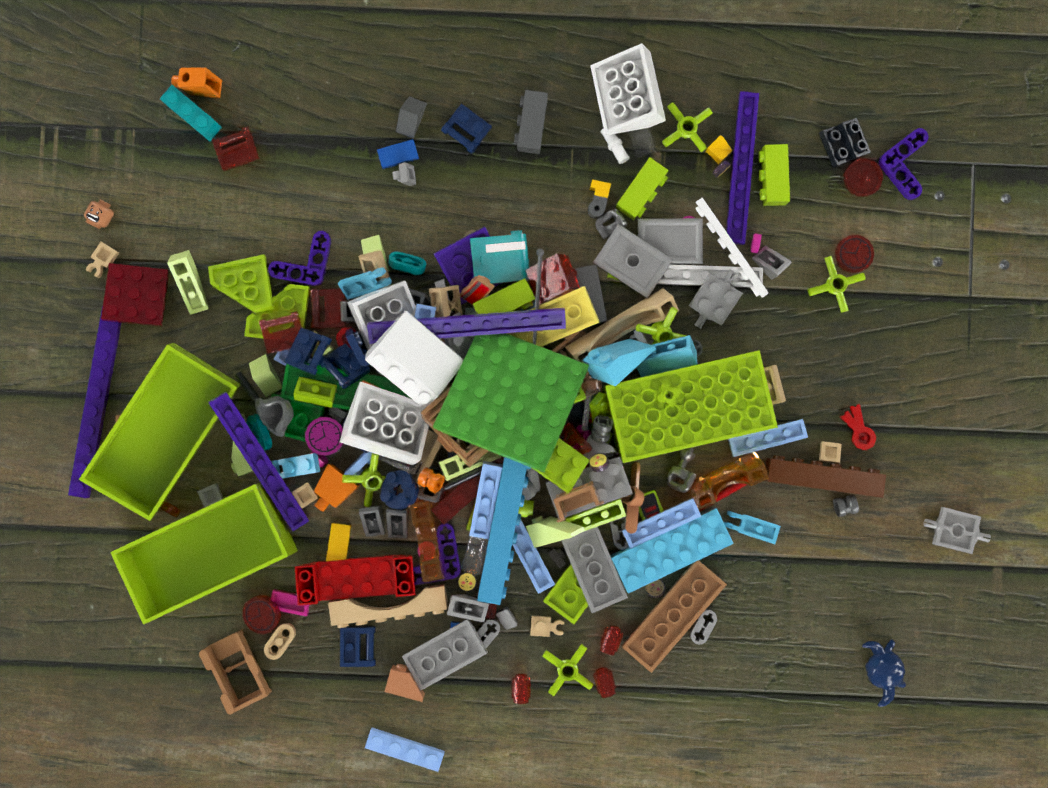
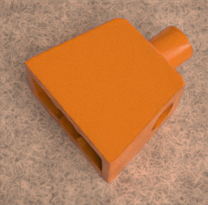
M180 68L179 75L172 76V85L191 96L220 98L222 79L207 68Z
M332 463L326 466L314 489V492L320 496L314 506L322 512L325 511L329 504L335 508L338 507L360 486L358 483H342L344 472Z

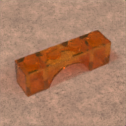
M753 452L695 479L688 493L690 498L694 499L698 510H701L716 503L718 493L729 485L743 483L753 486L769 477L765 464L756 452Z
M430 501L414 503L410 505L419 545L423 582L445 579L432 503Z

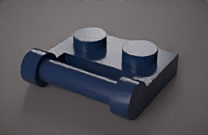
M461 104L448 122L444 124L441 131L444 134H449L472 154L492 129V126ZM456 124L472 136L474 141H469L452 127Z
M301 327L284 362L302 371L316 375L318 371L316 368L332 339ZM317 342H320L310 364L307 365Z
M353 328L346 330V338L361 366H368L369 363L365 360L368 350L362 348L363 340L359 332H354Z
M346 343L328 355H323L319 362V365L325 367L339 382L338 384L342 389H346L370 373V368L359 364L354 352ZM334 361L348 375V377H344L343 374L332 364V362Z
M348 626L340 628V667L376 666V659H374V633H376V626ZM361 634H366V659H361Z

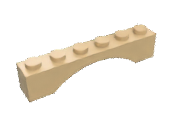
M662 288L565 348L570 358L583 363L582 360L595 348L614 343L623 335L635 330L637 324L648 325L663 321L671 307L676 309L678 307L673 296Z
M445 584L426 586L411 600L392 607L369 606L353 598L331 600L328 602L331 626L337 625V628L348 627L349 623L364 625L370 620H375L376 623L387 621V618L394 617L395 620L405 619L406 615L411 614L414 617H421L425 615V612L432 611L433 614H441L448 608Z

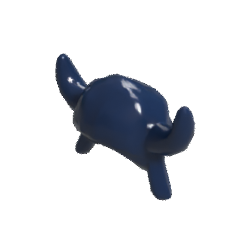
M890 640L884 648L876 641H868L862 645L863 648H870L873 652V656L869 658L865 668L869 681L874 686L883 689L882 699L878 703L879 707H884L891 703L895 696V687H906V683L903 682L905 674L904 664L900 657L892 652L895 646L893 640Z

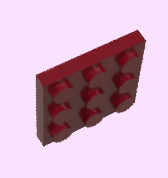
M109 263L101 320L162 327L169 270Z

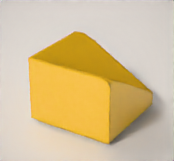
M721 135L706 150L718 164L733 151Z

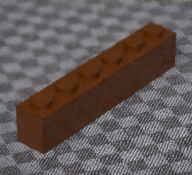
M773 455V459L767 458L764 481L880 498L884 497L886 475L880 474V470L868 468V472H863L861 467L849 466V469H842L841 464L830 463V467L823 466V462L812 460L811 464L803 463L804 459L792 458V461H785L784 456Z

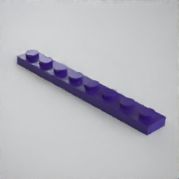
M740 91L738 98L726 225L727 234L734 244L744 245L746 240L759 93Z
M227 392L210 400V406L291 530L295 531L309 522L306 514Z

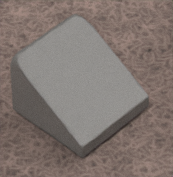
M507 606L496 613V617L506 630L517 626V620Z

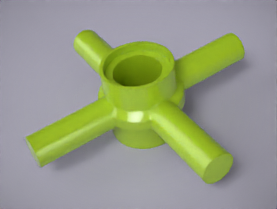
M672 102L667 107L678 121L677 131L662 141L663 145L668 147L680 137L691 138L702 153L707 147L696 132L698 124L712 114L711 109L708 107L694 118L691 116L684 117L674 102ZM689 124L692 130L686 131L683 125Z
M832 256L826 257L824 259L830 277L827 279L826 284L809 288L808 294L813 296L828 291L836 295L841 313L849 311L843 292L848 285L865 280V274L860 273L850 277L837 274ZM834 280H837L840 283L839 289H836L833 286Z
M675 307L670 308L664 322H655L651 327L641 324L636 326L637 332L652 335L654 340L652 344L686 336L672 332L670 327L678 312V309Z
M371 453L370 466L364 469L361 475L342 476V483H362L366 488L364 506L366 507L371 506L373 491L380 489L386 476H381L380 472L377 471L379 455Z
M583 644L580 645L571 659L563 661L547 650L543 653L542 657L558 667L559 676L548 691L552 696H555L565 681L573 679L588 690L593 687L594 683L578 673L577 663L588 649ZM565 666L573 668L570 674H565L562 670Z

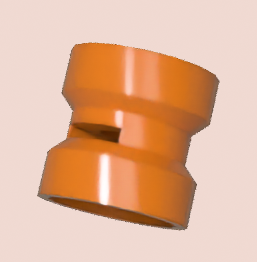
M426 467L421 471L417 483L422 487H428L429 491L437 493L442 488L445 477L439 473L435 474L432 469Z

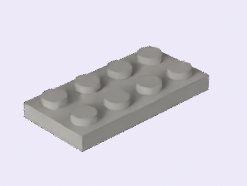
M620 457L608 460L599 467L591 466L585 468L573 487L575 488L593 481L600 501L604 500L603 504L633 494ZM548 481L546 486L559 519L553 499L556 498L557 494L565 491L551 481ZM595 502L567 512L565 517L597 506Z
M598 527L581 532L572 538L561 540L591 613L628 598Z
M466 619L404 654L402 658L421 691L482 657L488 651L470 619Z

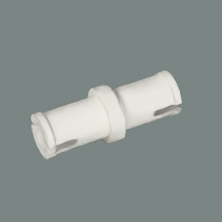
M603 128L601 134L604 136L608 143V149L613 152L618 163L623 164L628 161L630 157L622 146V140L618 139L616 134L605 135Z

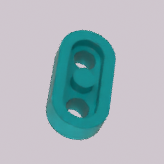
M398 251L392 252L389 255L388 264L395 270H401L413 275L423 274L426 270V261L423 258Z
M258 414L249 416L246 422L264 451L270 450L272 440L267 427L263 425Z

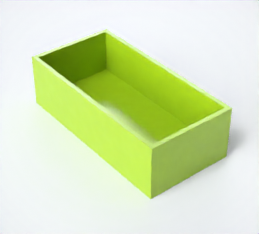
M167 344L79 480L151 521L219 419L210 406L209 401L224 392H227L232 399L241 384L177 344Z
M760 350L620 382L616 386L607 385L603 387L608 403L609 417L613 421L612 433L614 442L619 452L618 457H620L622 463L778 428ZM664 384L680 390V395L676 398V405L673 407L664 402L660 403L657 400L658 395L662 391L661 387Z
M258 483L110 553L144 625L282 560L298 550L280 511L263 485Z

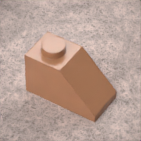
M403 664L393 665L385 692L422 702L425 693L423 690L420 691L411 672L407 669L408 667Z

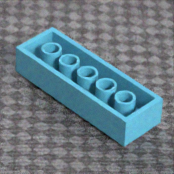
M711 507L700 512L701 517L631 549L628 547L610 555L627 593L635 591L734 544L717 508Z

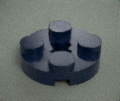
M402 470L389 472L382 484L381 500L388 507L396 510H404L409 505L414 504L419 494V486L416 484L415 477L411 473ZM401 485L403 492L397 494V488Z

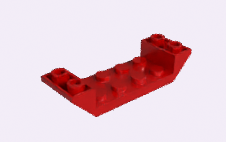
M384 555L317 561L295 566L298 606L318 604L319 601L392 594H396V597L416 595L413 557L408 555Z

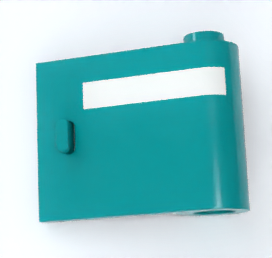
M522 230L511 231V235L470 238L474 277L478 275L484 276L490 280L491 284L516 282L524 278L531 280L526 234H522Z

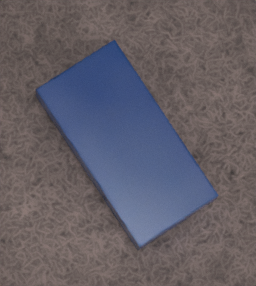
M413 139L377 149L382 169L419 159Z

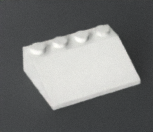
M642 43L590 65L605 135L649 128L666 121L651 52Z
M405 280L347 302L367 350L374 345L369 344L367 323L396 321L405 310L414 317L416 305Z
M406 310L367 351L365 360L424 409L441 394L464 361L463 358Z
M360 382L347 415L340 442L414 465L421 460L429 427L422 419L420 413L424 408L413 399Z

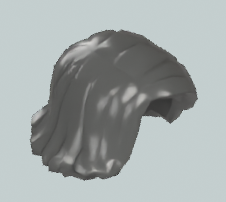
M280 396L264 400L257 398L255 409L263 425L267 426V429L276 436L283 437L287 426L294 416L291 403Z

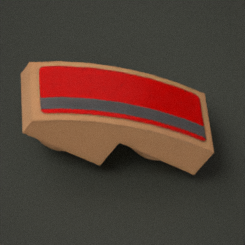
M478 275L471 280L467 287L461 290L460 297L473 305V303L485 298L492 291L494 285L490 283L488 278Z

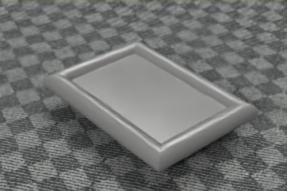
M703 218L638 219V237L673 259L670 264H703Z
M618 224L593 263L648 298L673 259Z

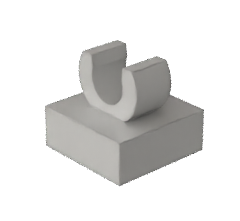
M406 162L399 164V171L392 172L393 180L398 179V182L408 186L416 185L413 165Z
M636 330L630 336V339L637 338L638 341L649 345L654 341L652 335L637 332Z
M217 483L197 491L204 508L224 499Z

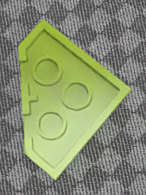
M264 254L208 267L210 284L220 292L254 313L274 309L267 259Z
M294 284L286 286L278 295L272 297L274 309L252 313L247 317L244 336L294 342L300 328L305 329L310 287Z

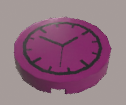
M330 417L314 419L305 431V441L308 448L319 455H331L337 452L343 444L340 442L343 428L339 422Z

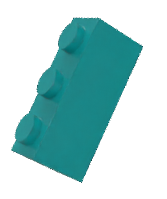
M173 85L161 96L160 100L209 142L222 128L213 118Z

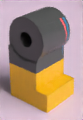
M592 180L590 190L595 192L593 201L588 207V214L591 218L598 219L604 214L611 183Z

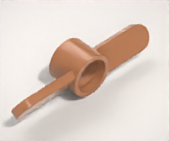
M634 462L631 467L630 487L632 493L635 492V496L631 501V495L620 498L627 505L625 527L626 531L630 534L637 531L639 506L644 502V493L639 489L640 463Z

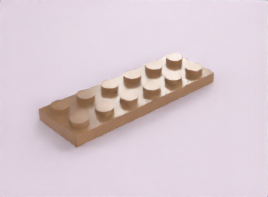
M699 560L692 563L623 643L622 648L652 673L727 584Z

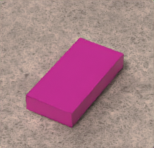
M277 589L272 591L269 606L273 610L308 616L310 605L298 606L297 593Z

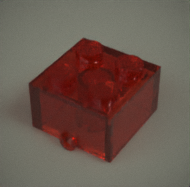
M557 253L542 261L539 305L580 288L576 279L577 272L572 268L568 255ZM538 264L526 269L535 297Z

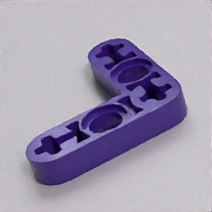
M922 128L914 130L879 159L881 169L908 200H914L922 193V186L902 161L928 141V133ZM921 135L922 138L914 144L911 143L913 139ZM900 145L907 146V154L900 153ZM895 154L896 158L889 164H886L885 161ZM897 171H902L905 174L903 181L896 178ZM908 180L910 181V183H908L906 186L902 185L906 183ZM914 187L916 190L910 194V188Z
M318 231L314 234L307 266L274 261L268 267L269 275L278 280L310 286L321 285L325 277L331 237L324 231ZM322 235L327 239L326 242L322 243L321 247L325 249V252L319 249L315 250L316 247L320 248V242L317 239L321 238ZM316 254L323 255V261L320 264H316L313 261ZM279 265V268H281L282 270H287V277H285L286 274L282 272H278V274L276 275V273L273 271V268H277V266ZM293 269H300L301 276L299 278H292L291 272ZM305 270H308L306 272L308 275H314L317 272L316 274L319 276V279L313 282V279L305 277Z
M442 523L437 529L442 562L413 567L416 574L422 573L421 569H425L424 575L426 580H423V576H419L415 581V585L454 579L460 574L461 565L455 529L452 524ZM444 526L447 529H451V532L448 533V539L453 538V542L448 541L442 544V540H446L445 534L440 532ZM447 545H451L454 548V554L451 556H447L444 553V547ZM456 557V561L453 560L452 562L453 567H457V570L454 574H451L450 571L447 572L450 563L449 561L445 562V559L450 560ZM429 568H437L439 574L436 578H431L428 575Z

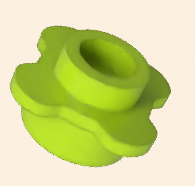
M668 384L662 385V391L658 395L657 400L660 403H667L670 407L675 406L680 390L678 388H671Z

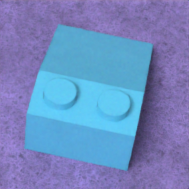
M626 339L595 348L582 361L589 365L588 372L592 378L616 386L656 348L640 341Z

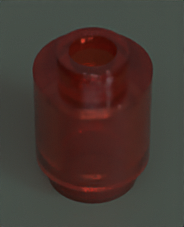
M614 625L605 627L599 644L601 652L612 656L615 655V652H618L623 633L620 632L621 628Z
M607 667L596 669L593 678L598 694L601 695V698L615 695L616 685L612 670L607 669Z
M516 674L512 678L511 698H513V703H529V698H531V678L527 677V674Z

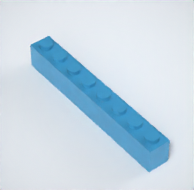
M506 457L503 460L477 601L500 605L501 598L505 599L507 587H504L505 580L509 581L510 569H507L508 562L512 563L514 551H511L512 544H516L518 535L514 531L515 526L520 525L521 514H518L519 507H523L525 495H522V490L527 488L529 477L525 476L526 470L531 469V467Z

